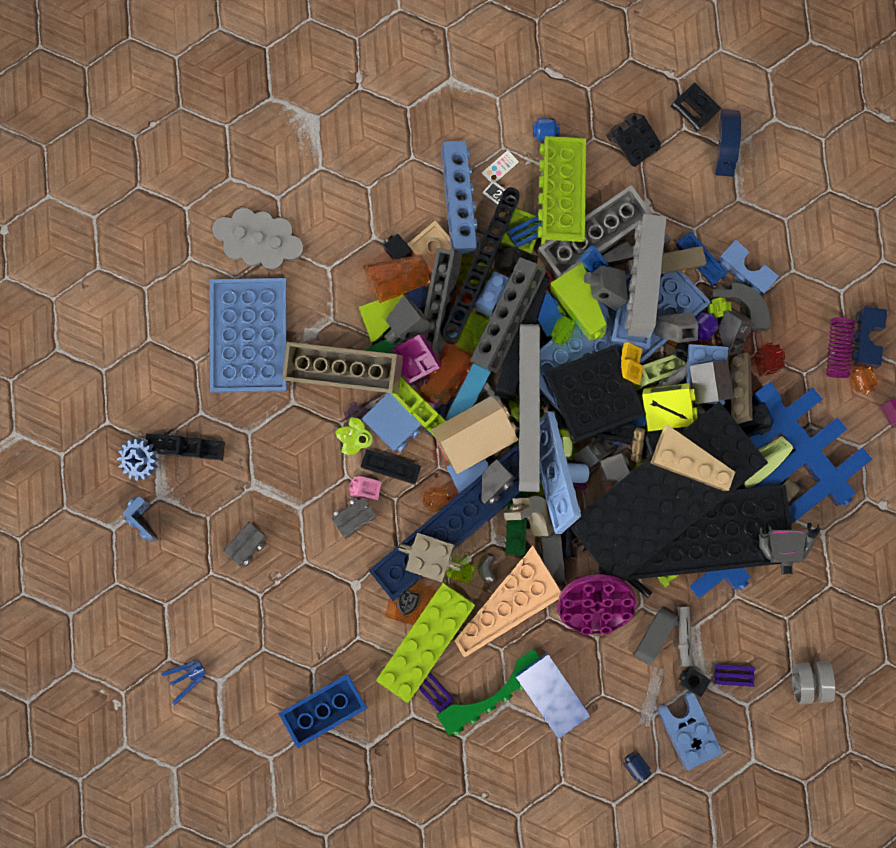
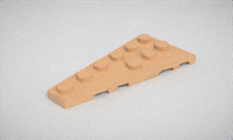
M534 546L529 549L527 554L519 561L517 566L454 640L464 658L558 600L562 591Z

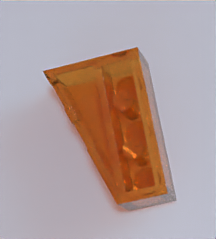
M422 255L363 265L367 282L379 303L427 285L431 281L428 264Z
M453 345L441 360L442 366L430 374L431 378L427 384L423 383L420 387L421 396L439 408L443 404L446 406L452 397L450 395L452 390H457L462 383L461 378L464 373H469L472 367V362L470 361L472 357Z

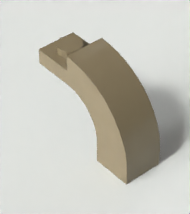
M542 497L513 498L514 505H511V508L504 512L505 520H522L527 517L532 536H549L554 533L547 501Z

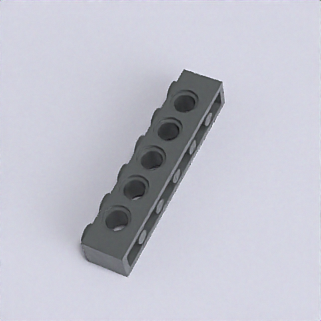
M437 248L424 315L432 325L422 333L441 363L445 346L443 330L452 311L463 254Z
M519 258L509 281L506 283L504 292L489 319V323L481 335L479 344L473 352L470 360L472 363L495 374L498 373L547 271L539 264Z

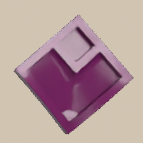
M423 333L392 348L394 354L403 355L402 373L408 384L442 366Z

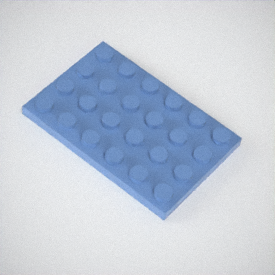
M286 278L210 279V393L287 392V381L282 380L287 343Z

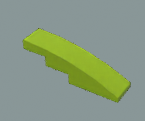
M401 377L399 394H391L434 436L431 429L446 422V420Z

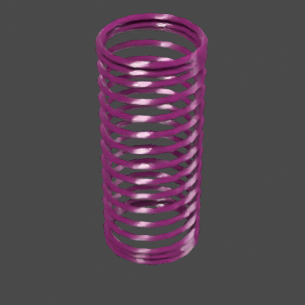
M832 318L830 322L832 326H830L831 330L829 331L831 334L829 335L830 343L828 345L830 347H828L829 351L827 352L829 355L827 356L828 364L826 366L828 368L826 369V375L832 378H849L851 373L848 371L851 370L849 368L851 364L846 362L852 361L848 358H851L852 356L849 354L853 353L850 351L853 349L851 346L853 343L850 341L854 339L850 337L854 336L851 333L855 332L852 330L855 328L853 326L855 321L850 318Z

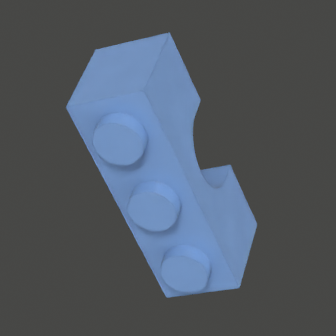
M735 240L718 261L724 270L730 271L735 275L734 278L738 282L745 283L762 297L779 276L765 264L758 271L748 270L744 265V259L750 251Z

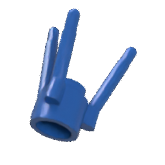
M199 660L161 674L166 676L187 669V673L170 682V685H174L187 677H190L191 680L195 679L172 702L173 705L177 704L197 683L204 680L203 676L206 672Z

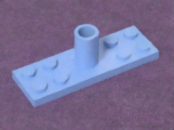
M546 412L540 418L541 481L555 534H562L581 517L573 483H586L589 478V468L586 464L567 463L554 412Z

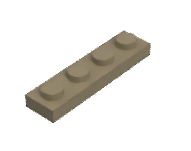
M746 352L730 357V377L734 396L731 399V416L737 424L753 420L751 355Z

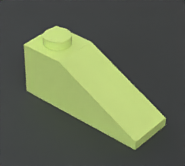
M671 355L642 365L644 368L640 384L633 383V386L638 391L659 383L661 380L664 381L686 362L675 355Z

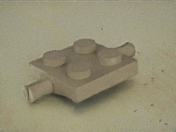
M417 533L412 546L402 543L399 546L402 548H399L398 551L409 554L407 571L444 582L446 573L450 568L459 572L462 570L460 567H463V564L452 561L455 544Z

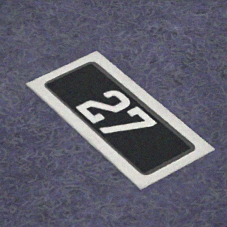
M492 181L482 193L498 204L505 189L495 181ZM511 195L506 197L508 201L516 200V198Z

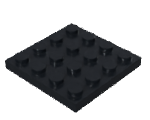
M616 344L544 372L574 444L646 416L633 383L623 378L621 356Z

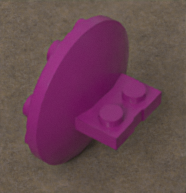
M604 574L575 577V580L563 589L558 598V613L561 620L568 627L581 632L583 635L610 634L612 631L627 624L634 616L637 607L636 596L632 587L620 578Z

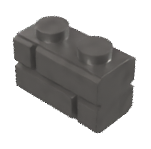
M358 497L354 498L348 503L350 505L345 510L340 508L333 513L334 518L331 520L345 539L377 517L363 497L360 499Z
M248 522L224 548L223 552L240 567L243 565L248 566L254 559L252 555L257 550L260 552L266 546L265 540L267 537Z

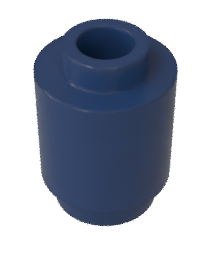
M632 752L624 758L625 762L623 765L634 780L641 783L651 776L650 767L639 753L634 754Z

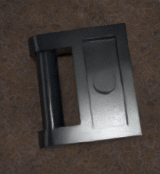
M695 82L670 106L674 111L677 110L693 126L696 132L721 109ZM684 101L702 117L700 121L682 105Z

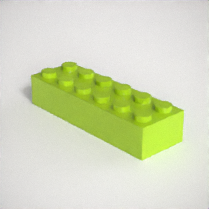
M443 582L376 681L409 703L476 604Z

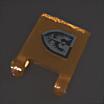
M413 585L395 601H392L391 598L389 599L385 617L414 625L429 604L430 597L433 598L437 591Z

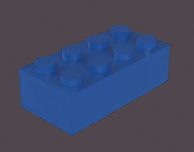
M346 674L278 714L298 749L366 710L368 707L351 676Z

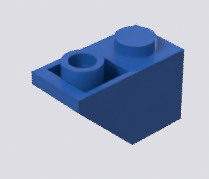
M550 293L545 294L536 323L539 324L540 331L545 340L560 333L567 327L566 323H568L564 313L560 314L557 308L559 304L554 296L551 297Z

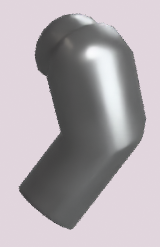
M487 554L479 568V572L485 583L492 584L495 582L496 576L493 575L490 567L495 558Z

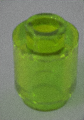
M561 316L550 335L553 338L552 342L563 346L564 343L568 344L575 329V321Z

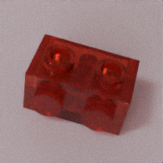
M764 344L754 354L759 377L778 373L785 367V352L783 349H780L779 344Z

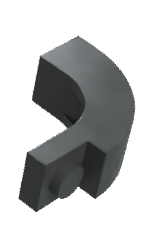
M732 282L729 290L727 287L720 286L711 291L710 301L715 298H726V301L738 303L744 308L747 317L754 321L751 332H767L770 329L768 306L761 295L751 287Z

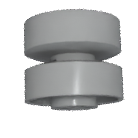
M815 661L813 668H811L809 662L793 664L792 688L797 704H812L814 697H816L818 703L834 701L835 679L830 661Z

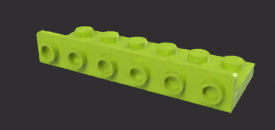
M545 136L544 143H540V155H543V160H540L539 171L543 172L542 176H539V187H542V193L539 192L538 204H542V209L538 211V221H541V226H538V237L541 238V244H545L546 240L584 242L586 139Z

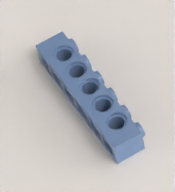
M466 141L443 142L441 153L451 250L463 255L474 254L476 249L479 248V237L475 235L477 219L474 218L473 212H475L476 206L475 201H472L471 195L474 193L473 183H470L472 167L468 165L470 148H467ZM458 160L461 165H457L453 161ZM455 178H460L463 182L459 183ZM461 195L465 200H459L456 196ZM458 213L465 214L467 218H461ZM460 231L467 232L468 236L461 235Z

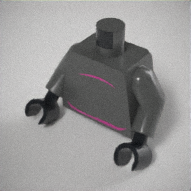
M766 523L767 527L762 530V526L758 524L757 529L760 532L759 547L771 563H781L782 575L793 574V563H800L808 556L816 536L820 533L819 524H817L816 529H811L812 524L808 523L807 533L806 530H772L768 523Z

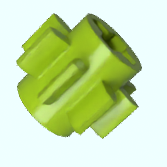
M726 298L712 299V304L707 306L708 313L713 314L717 319H722L726 311H732L731 302L726 303Z

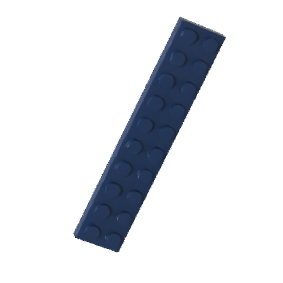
M516 445L498 460L516 479L509 490H503L499 494L500 498L493 505L489 504L487 506L482 502L481 475L405 539L402 544L412 546L417 533H422L455 544L454 550L512 502L513 498L523 492L519 491V447ZM400 545L369 570L392 601L399 598L423 577L406 570L409 554L398 551L399 548H402L399 547Z

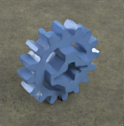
M141 438L128 440V443L122 444L124 449L118 451L122 455L117 458V460L122 461L119 468L124 467L123 474L129 473L130 479L134 477L135 480L149 478L150 475L154 474L153 470L158 468L155 462L159 461V458L154 456L158 452L152 451L154 445H147L148 440L141 441Z

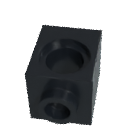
M398 233L395 236H389L384 241V251L398 266L413 255V250Z
M692 668L684 669L678 678L681 680L679 682L680 686L693 692L698 697H702L711 682L709 678ZM691 676H695L698 679L695 687H691L688 683Z

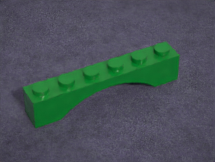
M532 649L517 659L509 680L491 697L473 704H451L438 713L436 716L448 735L452 733L454 736L458 735L464 730L463 726L468 722L471 725L481 719L479 715L484 711L487 714L497 708L496 703L501 700L503 703L513 697L511 693L517 689L522 691L523 687L515 675L540 658L536 651Z

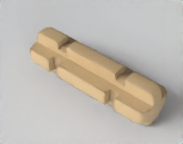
M639 427L635 428L631 454L633 462H640L642 458L645 430Z

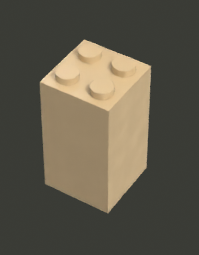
M492 396L431 429L447 461L457 474L518 441L515 434L518 430L515 424L510 421V414L507 408L502 405L500 400L496 401Z

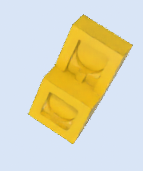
M626 342L623 344L621 357L623 378L638 385L640 384L644 366L639 364L643 349L630 342Z

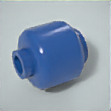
M540 117L536 122H533V137H536L538 142H544L545 136L556 137V135H560V124H556L554 118Z

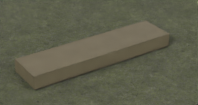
M700 246L663 254L661 275L706 266L703 247ZM630 260V261L628 262V265H629V269H630V270H631V264L633 263V260Z

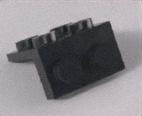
M637 113L627 115L621 124L612 127L611 132L606 135L610 142L618 144L630 165L634 167L661 146V142L645 116Z

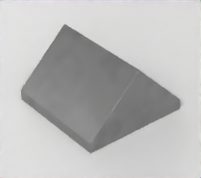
M728 360L689 366L692 389L695 390V404L734 398Z

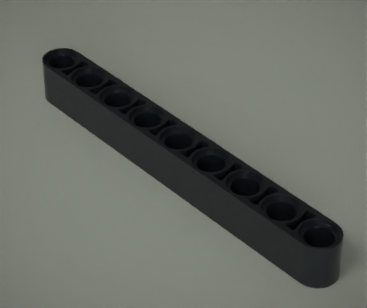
M509 187L505 189L444 327L443 339L447 344H456L461 338L519 204L520 193L516 188ZM511 195L514 196L516 200L508 201L506 197ZM506 212L509 216L501 218L499 213ZM499 229L501 234L494 235L491 231ZM492 246L494 250L487 252L484 250V247ZM482 262L485 263L487 267L484 269H479L476 265ZM475 279L479 282V285L472 286L469 281ZM465 296H468L472 299V301L470 303H464L461 299ZM460 313L464 315L465 318L459 321L456 320L454 316ZM452 330L457 333V336L450 338L446 334Z

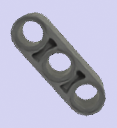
M554 532L549 536H541L542 559L559 588H564L565 573L561 534H555Z
M660 607L633 656L651 666L673 629L678 616Z

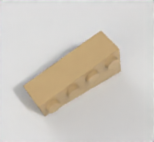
M669 425L663 427L650 462L651 464L719 490L729 491L735 471Z

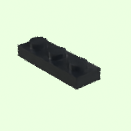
M368 449L365 451L360 466L362 469L416 485L421 470L419 465Z

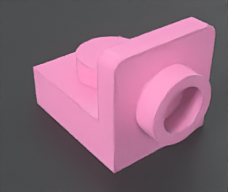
M362 476L354 477L349 485L350 496H359L377 501L382 482Z

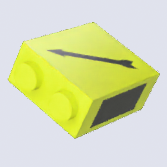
M690 383L643 389L642 396L648 431L663 430V427L669 425L671 428L687 427L698 418L697 407H693V401L696 400L695 390L691 389Z

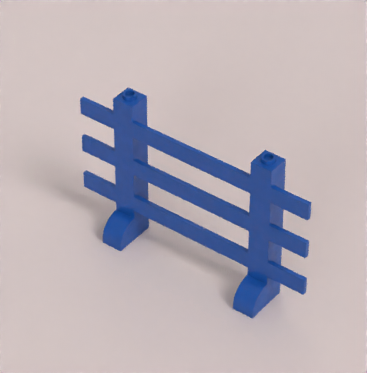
M769 382L752 396V404L766 403L774 419L772 429L767 434L754 435L749 439L757 449H760L777 435L779 437L783 436L793 446V449L791 451L792 454L770 475L751 488L779 485L803 465L817 484L789 506L791 525L826 496L836 506L842 504L846 506L853 500L851 496L856 493L846 480L869 463L872 458L862 447L835 468L821 450L847 430L845 425L837 417L810 438L796 420L822 400L821 396L814 388H811L786 408L781 403L782 399L779 392ZM744 568L706 572L691 584L689 588L700 599L723 579L733 590L737 588L742 590L749 584L747 580L751 576Z

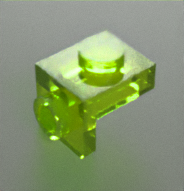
M453 558L452 561L463 564V567H460L462 570L459 572L450 568L445 577L469 584L474 576L475 566Z

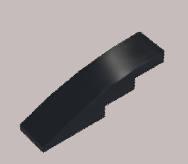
M146 433L147 445L153 444L152 451H157L159 455L223 461L224 441Z

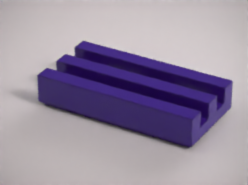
M715 665L714 684L754 687L755 667ZM719 669L745 670L750 672L749 675L719 673ZM719 677L747 678L749 683L719 681Z
M429 672L427 676L444 693L448 700L445 701L426 679L423 681L424 684L443 705L440 707L422 686L418 689L440 713L454 699Z

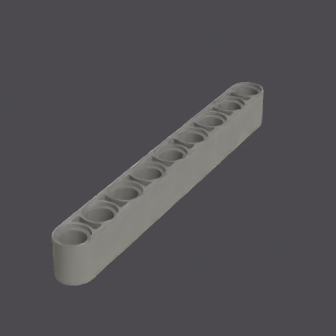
M520 324L519 491L539 492L540 327L539 324Z

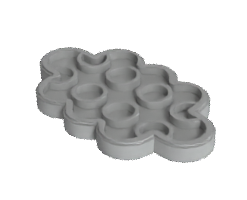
M240 208L234 212L232 218H219L212 226L214 237L224 243L223 250L226 256L232 260L243 259L249 266L255 267L262 264L268 270H276L282 266L284 260L294 261L303 254L304 247L302 241L292 235L293 229L290 222L284 218L273 219L267 212L254 214L248 208Z

